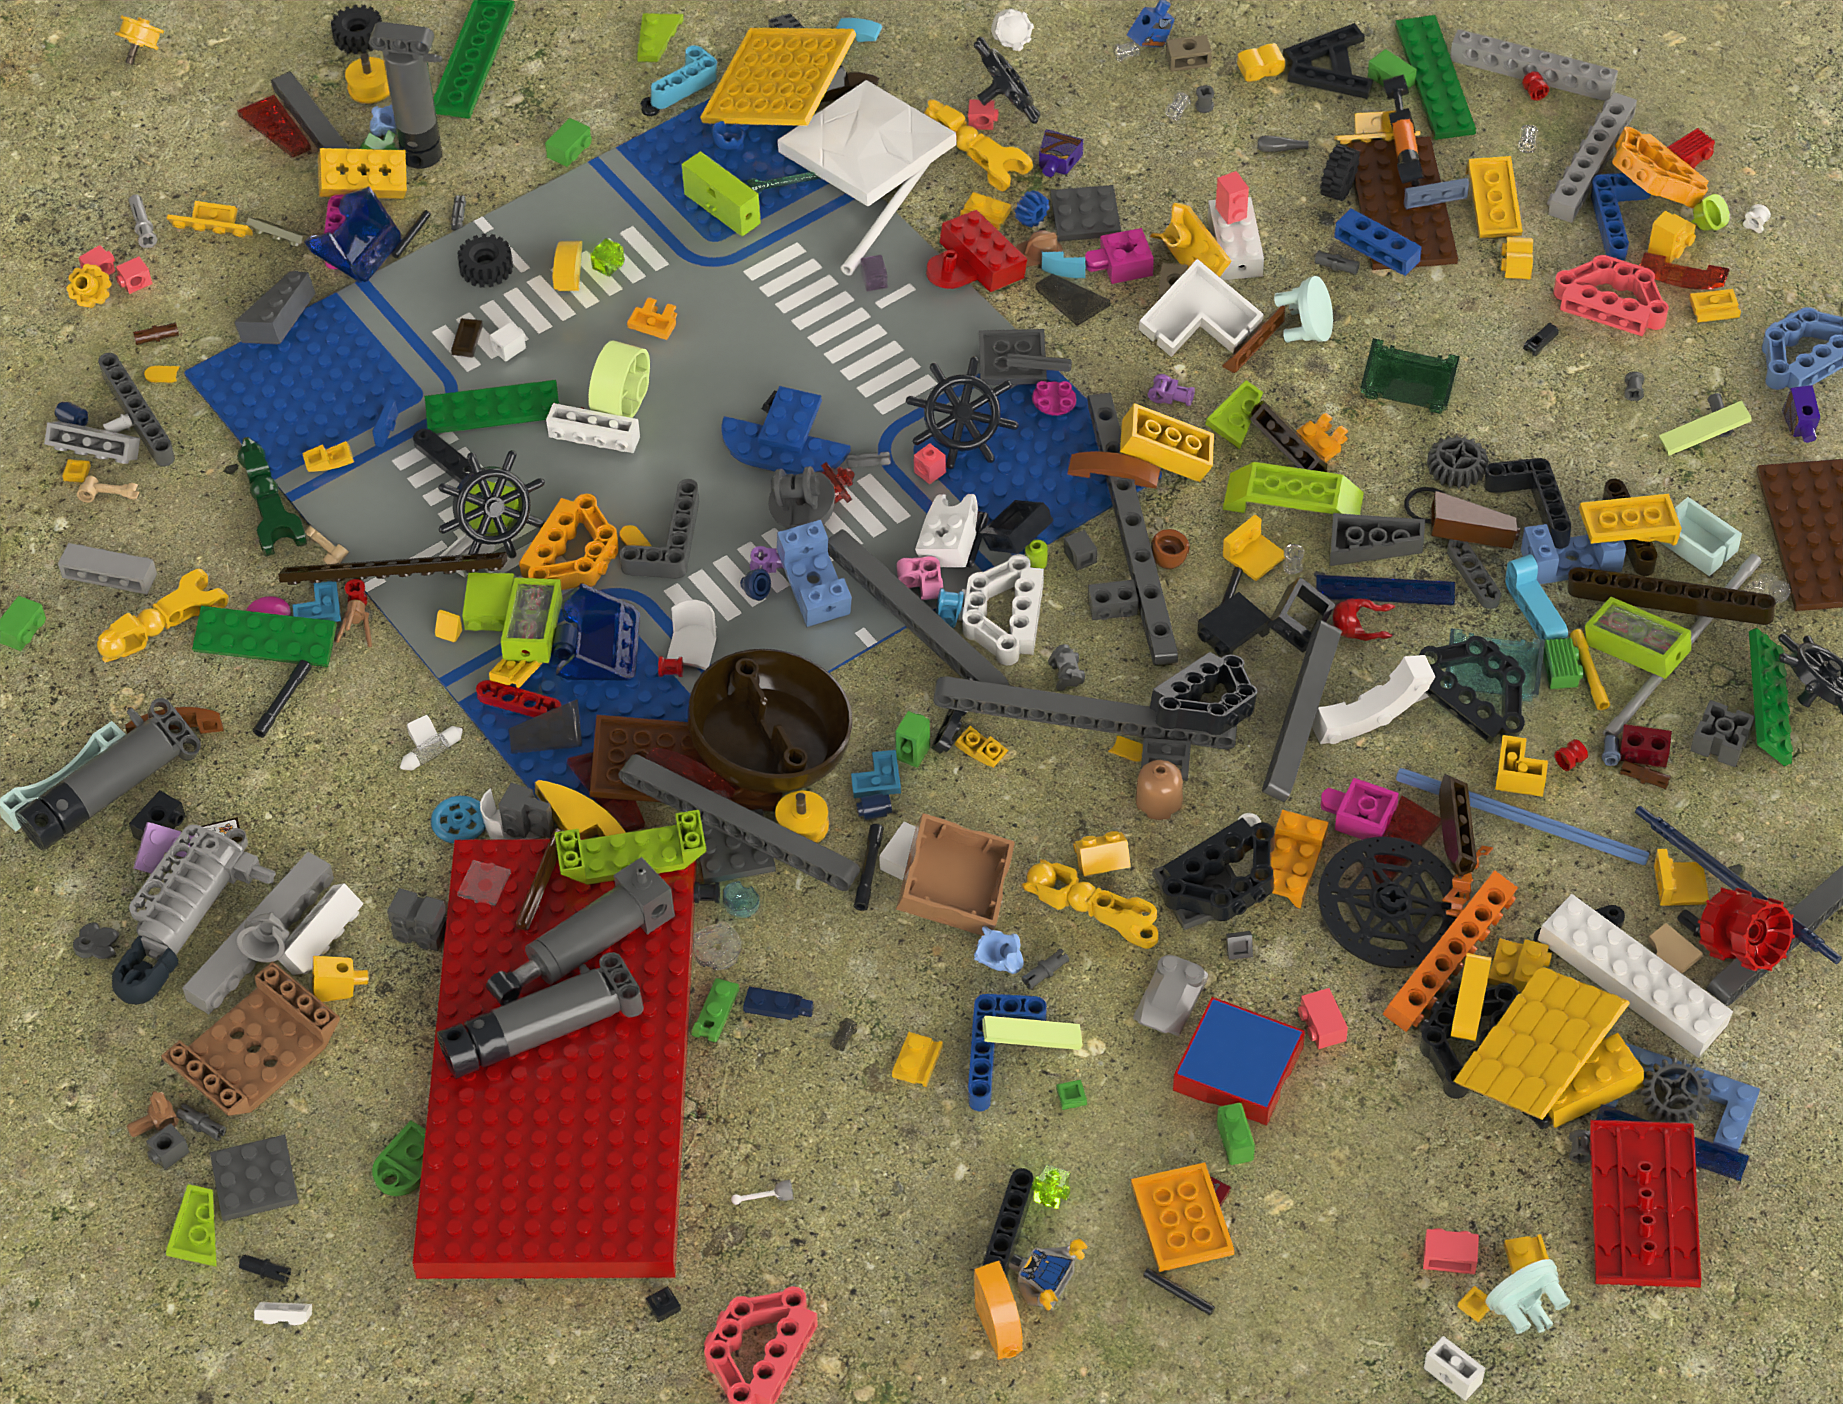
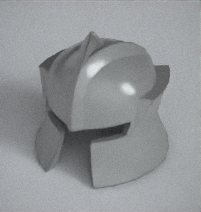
M273 912L259 914L252 919H246L244 929L238 934L237 945L244 955L253 960L273 962L284 954V943L289 937V931L285 929L281 920Z

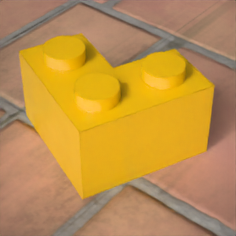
M1664 211L1653 222L1648 253L1670 264L1675 258L1678 259L1687 246L1693 244L1696 238L1694 234L1696 225L1676 214Z
M1503 735L1495 790L1543 797L1548 761L1524 757L1527 738Z

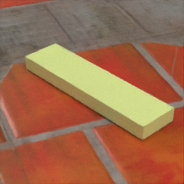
M1739 401L1659 435V440L1668 456L1751 422V415L1743 402Z
M984 1016L982 1020L984 1042L1080 1050L1082 1047L1080 1024Z

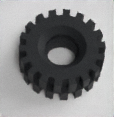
M357 4L353 5V8L345 7V11L341 9L337 11L338 15L334 14L333 20H331L333 40L336 47L338 46L341 51L345 49V53L348 54L353 51V55H358V52L361 51L362 54L366 53L368 49L373 51L374 49L370 46L369 39L375 24L382 22L379 12L377 10L374 11V8L371 6L367 9L366 5L358 7Z
M1340 144L1333 148L1321 178V195L1338 201L1346 199L1358 171L1357 167L1360 162V152L1358 150Z
M482 234V237L478 238L475 235L472 241L469 238L465 240L466 245L461 244L460 250L457 253L461 276L462 278L464 277L467 283L471 281V285L476 286L479 284L480 287L485 288V284L493 287V283L497 282L499 285L502 283V279L507 280L509 278L508 274L512 273L513 268L512 253L509 243L503 241L502 237L499 236L496 239L494 234H491L490 237ZM485 260L492 261L487 264H480V262Z

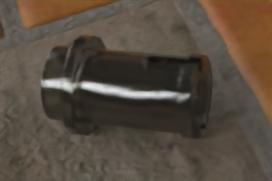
M844 1018L843 1021L839 1022V1029L830 1042L834 1049L845 1050L852 1034L857 1032L856 1022L849 1018Z

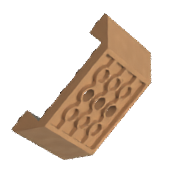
M271 962L254 977L257 988L188 1047L179 1040L161 1055V1059L228 1116L254 1111L326 1048L340 1021V1017L274 962ZM236 1032L244 1033L239 1039L231 1038ZM252 1046L261 1047L256 1053L248 1052ZM269 1060L277 1061V1064L273 1067L265 1066V1063Z

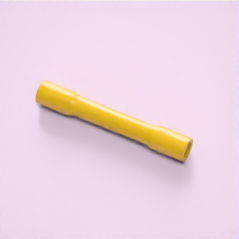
M1581 629L1573 630L1569 636L1572 639L1573 646L1578 647L1579 659L1591 688L1597 710H1605L1610 707V702L1590 655L1585 635Z

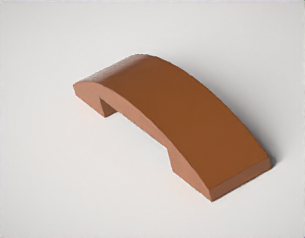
M1091 451L1071 454L1067 475L1090 478L1091 473L1133 479L1136 486L1157 489L1160 468L1147 461L1124 454Z
M175 707L190 728L198 727L200 734L224 731L221 716L218 712L198 707ZM164 709L155 711L158 715L166 714ZM148 713L141 716L144 721L149 719ZM132 721L125 724L127 734L136 728ZM170 725L168 729L176 730L179 729V727H177L176 725Z

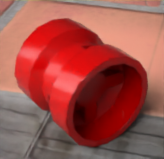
M1530 72L1523 78L1522 85L1528 91L1532 100L1538 101L1548 95L1549 86L1543 81V77L1539 72Z
M1573 739L1567 744L1566 748L1561 747L1558 749L1554 756L1557 764L1563 770L1570 771L1576 766V763H1582L1588 758V751L1581 741Z

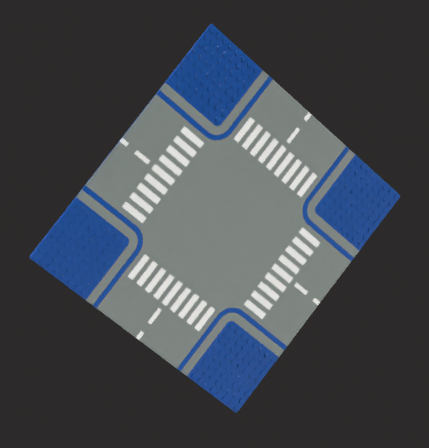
M708 99L304 309L280 344L239 342L185 371V377L241 444L243 438L249 437L262 446L265 450V459L268 463L271 477L278 484V489L308 525L321 533L334 546H337L339 543L349 551L341 563L438 557L464 534L459 527L445 534L439 532L440 525L455 518L453 515L454 496L440 492L438 487L441 483H445L457 488L459 483L414 446L413 435L420 429H428L425 396L556 380L560 405L576 408L584 407V409L590 410V380L597 358L604 346L614 340L647 350L650 358L649 384L646 395L633 417L638 419L640 439L634 453L551 438L548 435L546 420L437 433L440 438L465 458H467L468 453H475L481 468L488 466L502 468L508 452L514 450L517 456L510 472L517 475L525 485L538 478H543L545 481L543 487L529 493L531 501L529 515L546 522L561 498L574 502L579 495L587 493L595 496L597 506L609 524L616 528L619 546L618 554L608 564L605 575H601L597 583L590 588L576 587L561 590L562 604L557 626L568 623L578 630L574 654L568 659H561L554 655L552 649L550 662L542 663L519 688L559 700L562 706V717L559 720L548 722L487 705L478 700L476 686L481 681L490 680L489 672L503 659L501 648L503 631L465 630L462 615L468 575L463 577L457 572L453 574L434 572V574L428 576L414 573L409 577L390 575L388 578L377 579L376 576H371L362 580L368 597L528 788L533 789V795L538 800L539 798L535 794V782L538 780L555 783L577 791L601 807L614 800L590 797L596 715L688 722L690 695L695 682L705 670L683 665V677H678V675L659 677L658 674L659 656L667 659L674 633L671 608L679 602L685 600L703 601L711 606L715 613L717 638L710 665L727 655L739 651L776 649L807 658L824 668L828 673H831L907 628L831 557L830 559L838 579H845L852 597L849 615L807 627L784 568H777L776 573H768L771 578V589L768 596L761 601L751 599L741 588V579L751 571L750 555L753 548L764 546L766 548H776L777 551V532L787 529L774 520L769 510L768 501L771 493V480L774 478L775 471L753 467L734 458L723 441L722 420L726 416L763 425L768 413L761 408L773 391L778 390L779 386L822 396L821 405L808 436L850 445L851 451L849 455L856 454V456H859V454L875 452L878 455L880 452L887 451L890 453L891 462L889 465L878 463V466L860 467V465H857V468H848L846 459L835 470L831 468L822 472L831 481L835 490L834 510L830 519L823 526L828 538L841 529L847 531L896 577V564L899 560L903 558H919L915 548L926 515L935 497L939 494L946 495L948 506L958 505L967 494H974L977 499L978 511L988 513L987 525L1014 500L1044 502L1049 508L1050 515L1054 521L1035 539L1042 540L1047 545L1113 507L1105 475L1091 473L1090 478L1067 475L1071 454L1099 451L1087 398L1072 384L1071 389L1076 395V404L1071 411L1062 415H1049L1035 407L1032 395L1037 384L1012 385L1009 390L997 396L1001 411L1000 418L1016 421L1019 427L1016 430L998 426L994 435L986 442L995 456L993 463H988L980 449L977 448L970 451H958L955 467L951 470L946 467V473L930 485L914 473V455L929 443L946 455V462L949 449L940 445L932 437L920 445L913 444V438L927 430L924 420V408L907 404L906 398L914 396L927 399L931 390L938 384L929 368L931 363H937L946 378L954 375H967L970 358L975 356L979 359L975 377L980 379L979 330H1015V328L970 284L955 289H946L931 283L926 276L927 263L933 256L939 253L897 212L894 213L873 242L852 275L844 274L841 266L857 248L888 203L883 198H880L871 205L866 206L779 153L778 139L798 127V125L736 124L737 127L743 129L745 139L740 147L724 150L717 147L714 143L712 127L715 123H703L700 118L710 100ZM698 152L704 153L758 193L761 224L743 237L684 194L682 163ZM482 234H486L487 237L494 234L496 239L500 236L503 238V241L509 243L513 268L512 273L508 274L509 278L507 280L502 279L501 284L498 285L495 282L493 287L485 284V288H482L479 284L473 286L471 281L467 283L464 277L462 278L457 253L460 250L461 244L466 245L465 240L469 238L472 241L475 235L480 238ZM559 241H582L579 291H558L554 289L552 278L553 265ZM485 260L480 262V264H487L492 261ZM648 297L657 300L654 306L658 307L656 312L658 314L663 313L668 303L676 306L674 310L677 313L676 326L667 340L630 329L627 326V321L635 308H643ZM461 318L482 320L483 322L473 358L455 356L451 353ZM511 322L525 333L526 349L505 362L492 351L490 335ZM1046 370L1047 382H1069L1059 371ZM964 385L951 386L961 401ZM989 385V386L993 389V388L997 387L998 385ZM974 387L972 388L969 403L983 395ZM943 391L938 396L936 402L952 406ZM388 399L395 400L398 411L395 428L393 431H390L384 447L376 446L372 432L386 401ZM986 403L975 411L990 415L989 404ZM934 411L936 424L950 416V414ZM972 420L982 435L988 424ZM955 423L941 431L950 439H952ZM964 425L961 441L973 440ZM347 441L354 459L353 463L331 470L308 472L303 452L322 444L325 449ZM1160 471V474H1159V479L1162 478V472H1161V471ZM498 477L487 478L486 480L496 483ZM684 479L695 480L698 484L699 506L686 574L681 578L674 579L630 576L623 573L620 562V550L626 545L620 538V530L627 525L636 526L652 547H666L678 484ZM506 481V486L513 487L510 482ZM1135 485L1137 492H1139V491H1141L1142 489L1146 488V487L1136 486V485ZM579 523L576 537L568 540L566 543L567 550L562 556L557 557L556 564L584 557L585 546L589 542L594 541L584 524ZM525 524L520 533L511 539L517 553L516 557L511 559L507 555L508 561L502 569L498 571H488V568L479 569V571L473 573H514L515 578H524L521 577L519 561L541 528ZM982 538L972 568L940 567L943 589L947 592L959 593L962 589H967L968 579L972 574L985 572L1007 562L1011 556L1016 554L990 551ZM503 543L496 544L495 550L492 553L506 552ZM1025 548L1019 554L1025 555ZM809 576L807 578L808 582L812 584L820 581L817 576ZM920 587L909 588L921 599ZM938 599L922 600L933 611H936ZM439 610L460 616L463 631L456 642L435 636ZM512 683L509 686L516 687V684ZM505 695L502 699L504 701H511L514 699V696ZM527 701L524 703V706L533 707L536 702Z

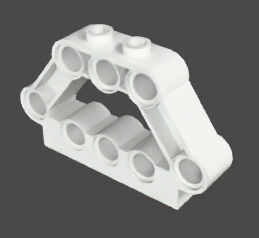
M1016 554L1011 556L1007 562L985 572L972 574L968 579L967 589H962L964 592V607L959 612L958 619L963 622V635L969 640H975L995 655L997 661L1002 665L1015 664L1020 654L1034 655L1044 584V569L1030 568L1029 558L1022 554ZM1015 587V598L1012 601V617L1010 618V634H1008L986 618L987 600Z

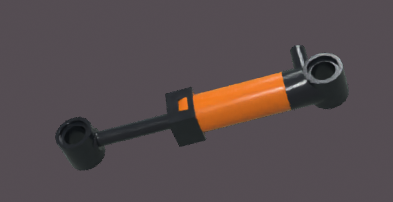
M1402 74L1385 79L1383 83L1388 100L1394 99L1396 112L1390 113L1389 119L1394 135L1399 175L1402 184L1411 182L1413 187H1417L1420 184L1419 179L1424 177L1419 161L1414 121L1410 109H1404L1402 96L1408 95L1409 91L1405 76Z

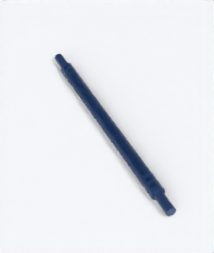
M1641 805L1636 808L1635 814L1649 823L1651 829L1732 890L1740 888L1752 892V897L1763 900L1768 899L1661 817H1655ZM1792 918L1793 935L1814 952H1820L1836 965L1841 961L1842 956L1828 947L1822 938L1797 919Z

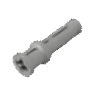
M137 194L132 195L128 201L136 222L134 229L135 233L139 236L138 243L143 248L153 247L157 243V236L153 233V223L147 218L142 197Z

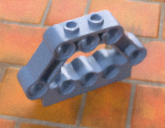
M1805 307L1795 313L1788 314L1786 318L1779 322L1772 323L1766 329L1762 343V351L1766 354L1767 374L1765 382L1767 386L1771 389L1780 390L1785 387L1791 389L1793 387L1814 385L1843 368V317L1818 312L1814 308ZM1813 337L1829 341L1826 344L1815 345L1811 353H1802L1796 357L1795 362L1787 363L1785 347L1797 345L1800 338Z

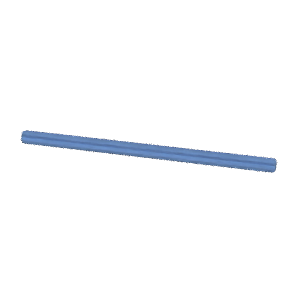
M1400 768L1396 775L1398 782L1439 795L1442 781L1404 768ZM1469 791L1471 807L1641 865H1646L1648 862L1649 852Z

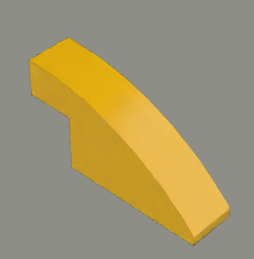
M582 241L558 242L552 275L554 289L558 291H579Z
M542 780L535 782V794L540 801L551 805L553 820L560 830L579 829L580 839H589L595 835L603 837L626 833L615 818L590 798L562 785Z

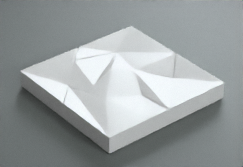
M866 80L812 116L808 126H798L778 139L779 153L866 206H869L956 145V132Z

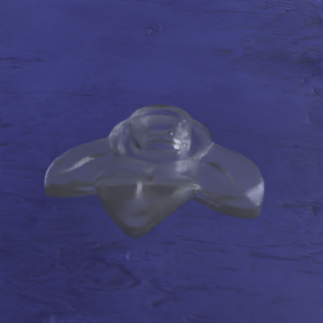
M1771 573L1760 574L1759 581L1750 582L1743 589V591L1771 595L1774 597L1776 604L1786 601L1791 593L1790 585L1785 581H1779L1778 577Z

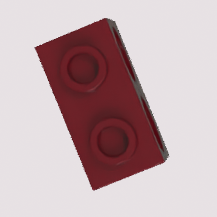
M1624 724L1620 744V761L1627 760L1631 763L1666 768L1670 754L1672 731Z

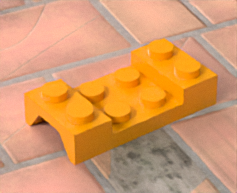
M1282 810L1275 828V849L1272 852L1271 867L1274 873V890L1272 893L1288 897L1296 908L1301 909L1328 833L1329 822Z

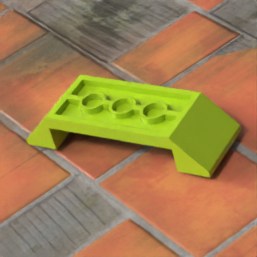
M1252 462L1230 473L1223 510L1245 513L1247 502L1328 514L1360 515L1364 492L1342 474Z
M693 810L675 813L676 825L580 840L579 829L554 832L561 875L587 885L613 881L616 873L641 857L656 873L685 869L706 852L700 811Z

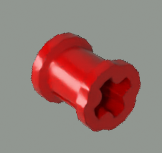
M359 579L348 581L344 587L348 595V602L360 600L366 606L368 598L364 593V582Z
M659 656V677L664 675L683 677V657L664 659L663 656Z

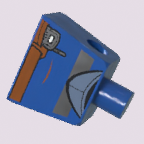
M1159 0L1156 7H1144L1128 31L1127 36L1140 46L1164 47L1175 21L1174 17L1167 13L1171 4L1166 0Z

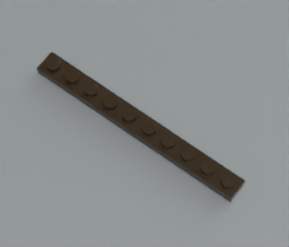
M506 552L294 566L284 567L278 576L280 583L287 582L288 585H296L301 583V581L320 583L323 580L331 579L332 582H340L345 580V578L364 580L371 576H376L377 579H384L390 577V575L409 577L414 573L428 576L434 574V572L453 574L458 570L473 573L479 571V569L487 568L488 571H498L504 567L508 560Z

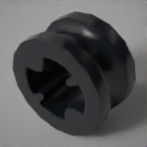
M646 97L641 101V111L645 116L652 117L660 112V109L651 105V97Z

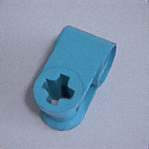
M940 588L936 614L954 628L959 612L962 609L964 592H947Z

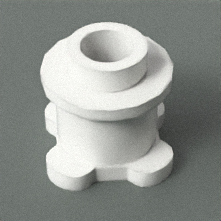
M1760 204L1753 205L1750 212L1745 214L1746 220L1743 222V226L1761 233L1764 230L1762 226L1770 218V212L1767 207Z

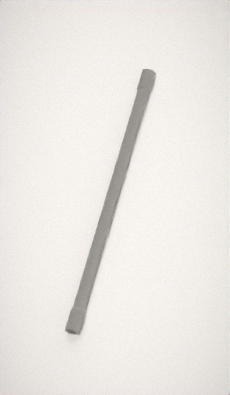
M1750 554L1724 588L1738 590L1761 564V558L1756 554ZM1705 616L1698 618L1689 629L1691 630V645L1714 618ZM1652 674L1618 716L1604 729L1603 735L1605 737L1608 735H1615L1617 737L1623 730L1624 724L1631 719L1664 678Z

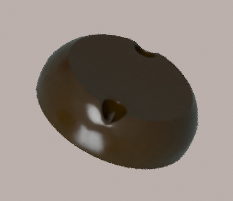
M749 649L727 655L715 661L699 676L689 699L688 730L692 743L702 760L721 778L749 791L776 794L800 790L814 784L837 766L846 751L851 736L852 710L846 693L840 684L818 664L787 651Z

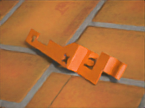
M1483 845L1476 852L1477 864L1475 869L1479 868L1478 858L1481 855H1488L1493 847ZM1472 872L1461 876L1462 879L1458 878L1459 875L1456 874L1452 879L1453 888L1442 899L1444 902L1452 903L1451 909L1446 910V915L1458 917L1463 911V905L1470 900L1471 882L1473 881ZM1459 892L1460 898L1454 897Z

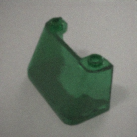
M1372 339L1360 387L1364 397L1376 400L1378 397L1429 408V411L1439 414L1448 409L1460 369V356L1449 354L1448 358L1443 360L1442 355H1438V358L1395 349L1394 345H1390L1389 349L1388 346L1383 345L1384 340Z

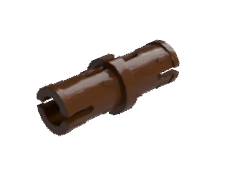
M176 322L163 326L153 325L152 328L133 332L136 345L152 341L157 343L161 342V339L179 336Z
M1627 760L1624 761L1620 771V775L1640 780L1641 784L1645 785V783L1664 790L1667 789L1671 775L1652 770L1650 766L1646 765L1643 767Z

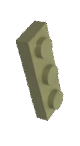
M248 217L246 225L252 227L255 233L262 235L269 233L272 234L271 238L280 241L284 239L290 240L289 244L297 247H302V244L311 245L313 236L260 218Z

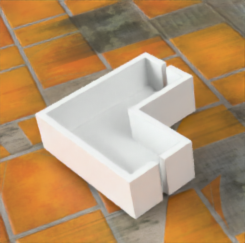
M1197 259L1139 322L1138 329L1150 340L1154 341L1157 339L1156 345L1171 357L1199 327L1203 328L1233 354L1243 344L1246 337H1249L1262 323L1264 314Z

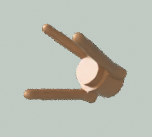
M351 600L347 603V610L344 613L343 621L335 639L336 643L340 642L344 630H350L351 624H358L363 621L367 645L372 647L368 621L369 613L365 612V604L362 601Z

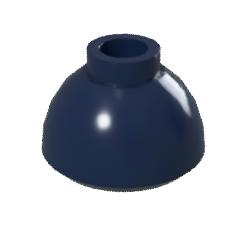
M754 569L741 579L740 586L748 597L761 601L770 592L771 578L766 570Z

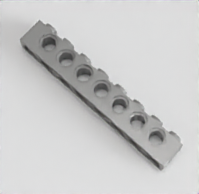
M1458 29L1452 42L1450 57L1453 62L1522 80L1528 73L1537 71L1549 87L1603 101L1610 99L1615 90L1618 70L1460 29Z
M1614 92L1610 99L1605 100L1602 113L1599 112L1597 114L1595 125L1590 126L1587 139L1581 141L1579 152L1574 153L1571 166H1567L1564 171L1563 180H1558L1555 193H1551L1548 198L1547 205L1550 206L1548 215L1570 223L1574 221L1592 189L1594 177L1601 174L1615 150V144L1624 127H1628L1632 121L1637 105L1636 99Z

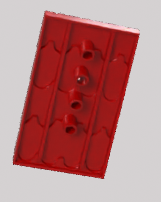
M1590 1120L1595 1284L1662 1287L1688 1286L1701 1288L1694 1123Z

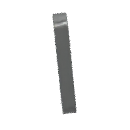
M1450 539L1447 554L1479 603L1487 609L1498 607L1501 592L1469 543ZM1472 562L1475 566L1467 568L1463 563ZM1475 578H1482L1485 580V583L1477 584L1473 580Z

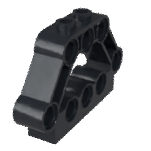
M1472 636L1467 641L1441 647L1426 646L1421 650L1419 656H1430L1435 660L1434 664H1430L1435 678L1429 689L1424 693L1489 744L1498 734L1502 737L1503 735L1519 736L1525 725L1522 715V685L1526 675L1515 658L1510 655L1506 656L1500 651L1496 643L1487 641L1481 636ZM1476 646L1480 649L1481 653L1473 654L1469 647ZM1489 661H1495V662H1497L1498 665H1499V668H1497V669L1491 668V667L1488 665V662H1489ZM1465 663H1477L1481 666L1485 676L1499 680L1502 688V717L1495 712L1492 703L1479 700L1473 688L1460 685L1454 673L1444 672L1441 669ZM1512 675L1516 677L1518 683H1510L1507 680V676ZM1448 681L1451 684V688H1443L1440 682ZM1459 696H1467L1470 703H1462L1459 700ZM1484 710L1488 713L1489 717L1481 718L1477 711ZM1506 721L1515 722L1517 728H1508Z
M1209 652L1155 687L1152 691L1150 709L1157 712L1155 722L1161 728H1179L1221 735L1232 727H1236L1239 722L1253 714L1258 690L1251 684L1244 669V660L1241 657L1226 655L1220 658ZM1219 683L1224 685L1227 693L1221 697L1219 703L1199 702L1204 693L1214 692L1216 685Z
M1242 817L1164 865L1165 881L1162 885V891L1166 907L1172 910L1184 909L1209 915L1221 922L1230 920L1236 915H1241L1255 903L1264 901L1274 890V873L1271 867L1272 852L1275 849L1273 827L1265 822H1259L1250 826ZM1253 849V868L1249 875L1234 878L1226 889L1201 886L1206 877L1221 874L1227 864L1240 862L1244 858L1245 853Z
M1501 983L1496 987L1486 988L1481 1016H1491L1489 1029L1481 1032L1478 1047L1470 1051L1468 1059L1474 1051L1478 1050L1491 1029L1498 1024L1518 995V990L1512 984ZM1459 988L1448 990L1441 1001L1437 1000L1431 1010V1018L1429 1020L1425 1019L1420 1028L1422 1033L1420 1051L1423 1056L1429 1058L1443 1082L1445 1094L1454 1099L1464 1097L1470 1090L1453 1081L1463 1066L1447 1039L1452 1037L1451 1031L1456 1006L1452 1004L1457 1005Z

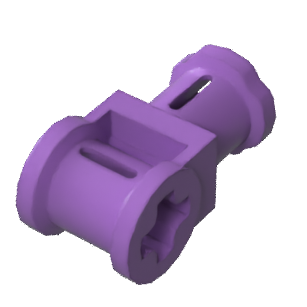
M1157 374L1153 380L1154 385L1148 391L1150 400L1155 403L1171 405L1175 400L1191 406L1195 394L1194 387L1179 386L1178 380L1171 379L1165 374Z
M758 546L751 551V571L759 569L760 565L768 573H776L777 568H784L776 548Z

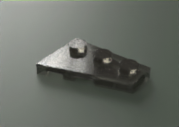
M1054 274L1036 283V290L1076 326L1110 306L1109 299Z
M578 699L509 728L511 753L581 747L582 737Z

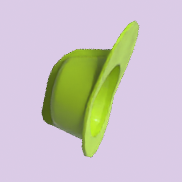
M1717 194L1704 198L1703 201L1693 208L1694 219L1690 222L1696 223L1702 231L1719 230L1725 227L1730 219L1729 209L1725 200Z

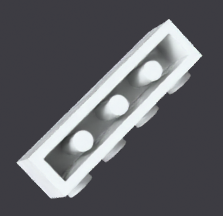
M553 403L546 419L549 437L558 440H567L579 444L634 453L640 439L638 419Z
M345 883L333 885L284 943V954L278 960L292 975L310 972L313 965V956H322L329 950L331 941L341 936L345 930L343 927L359 915L358 910L363 905V902Z

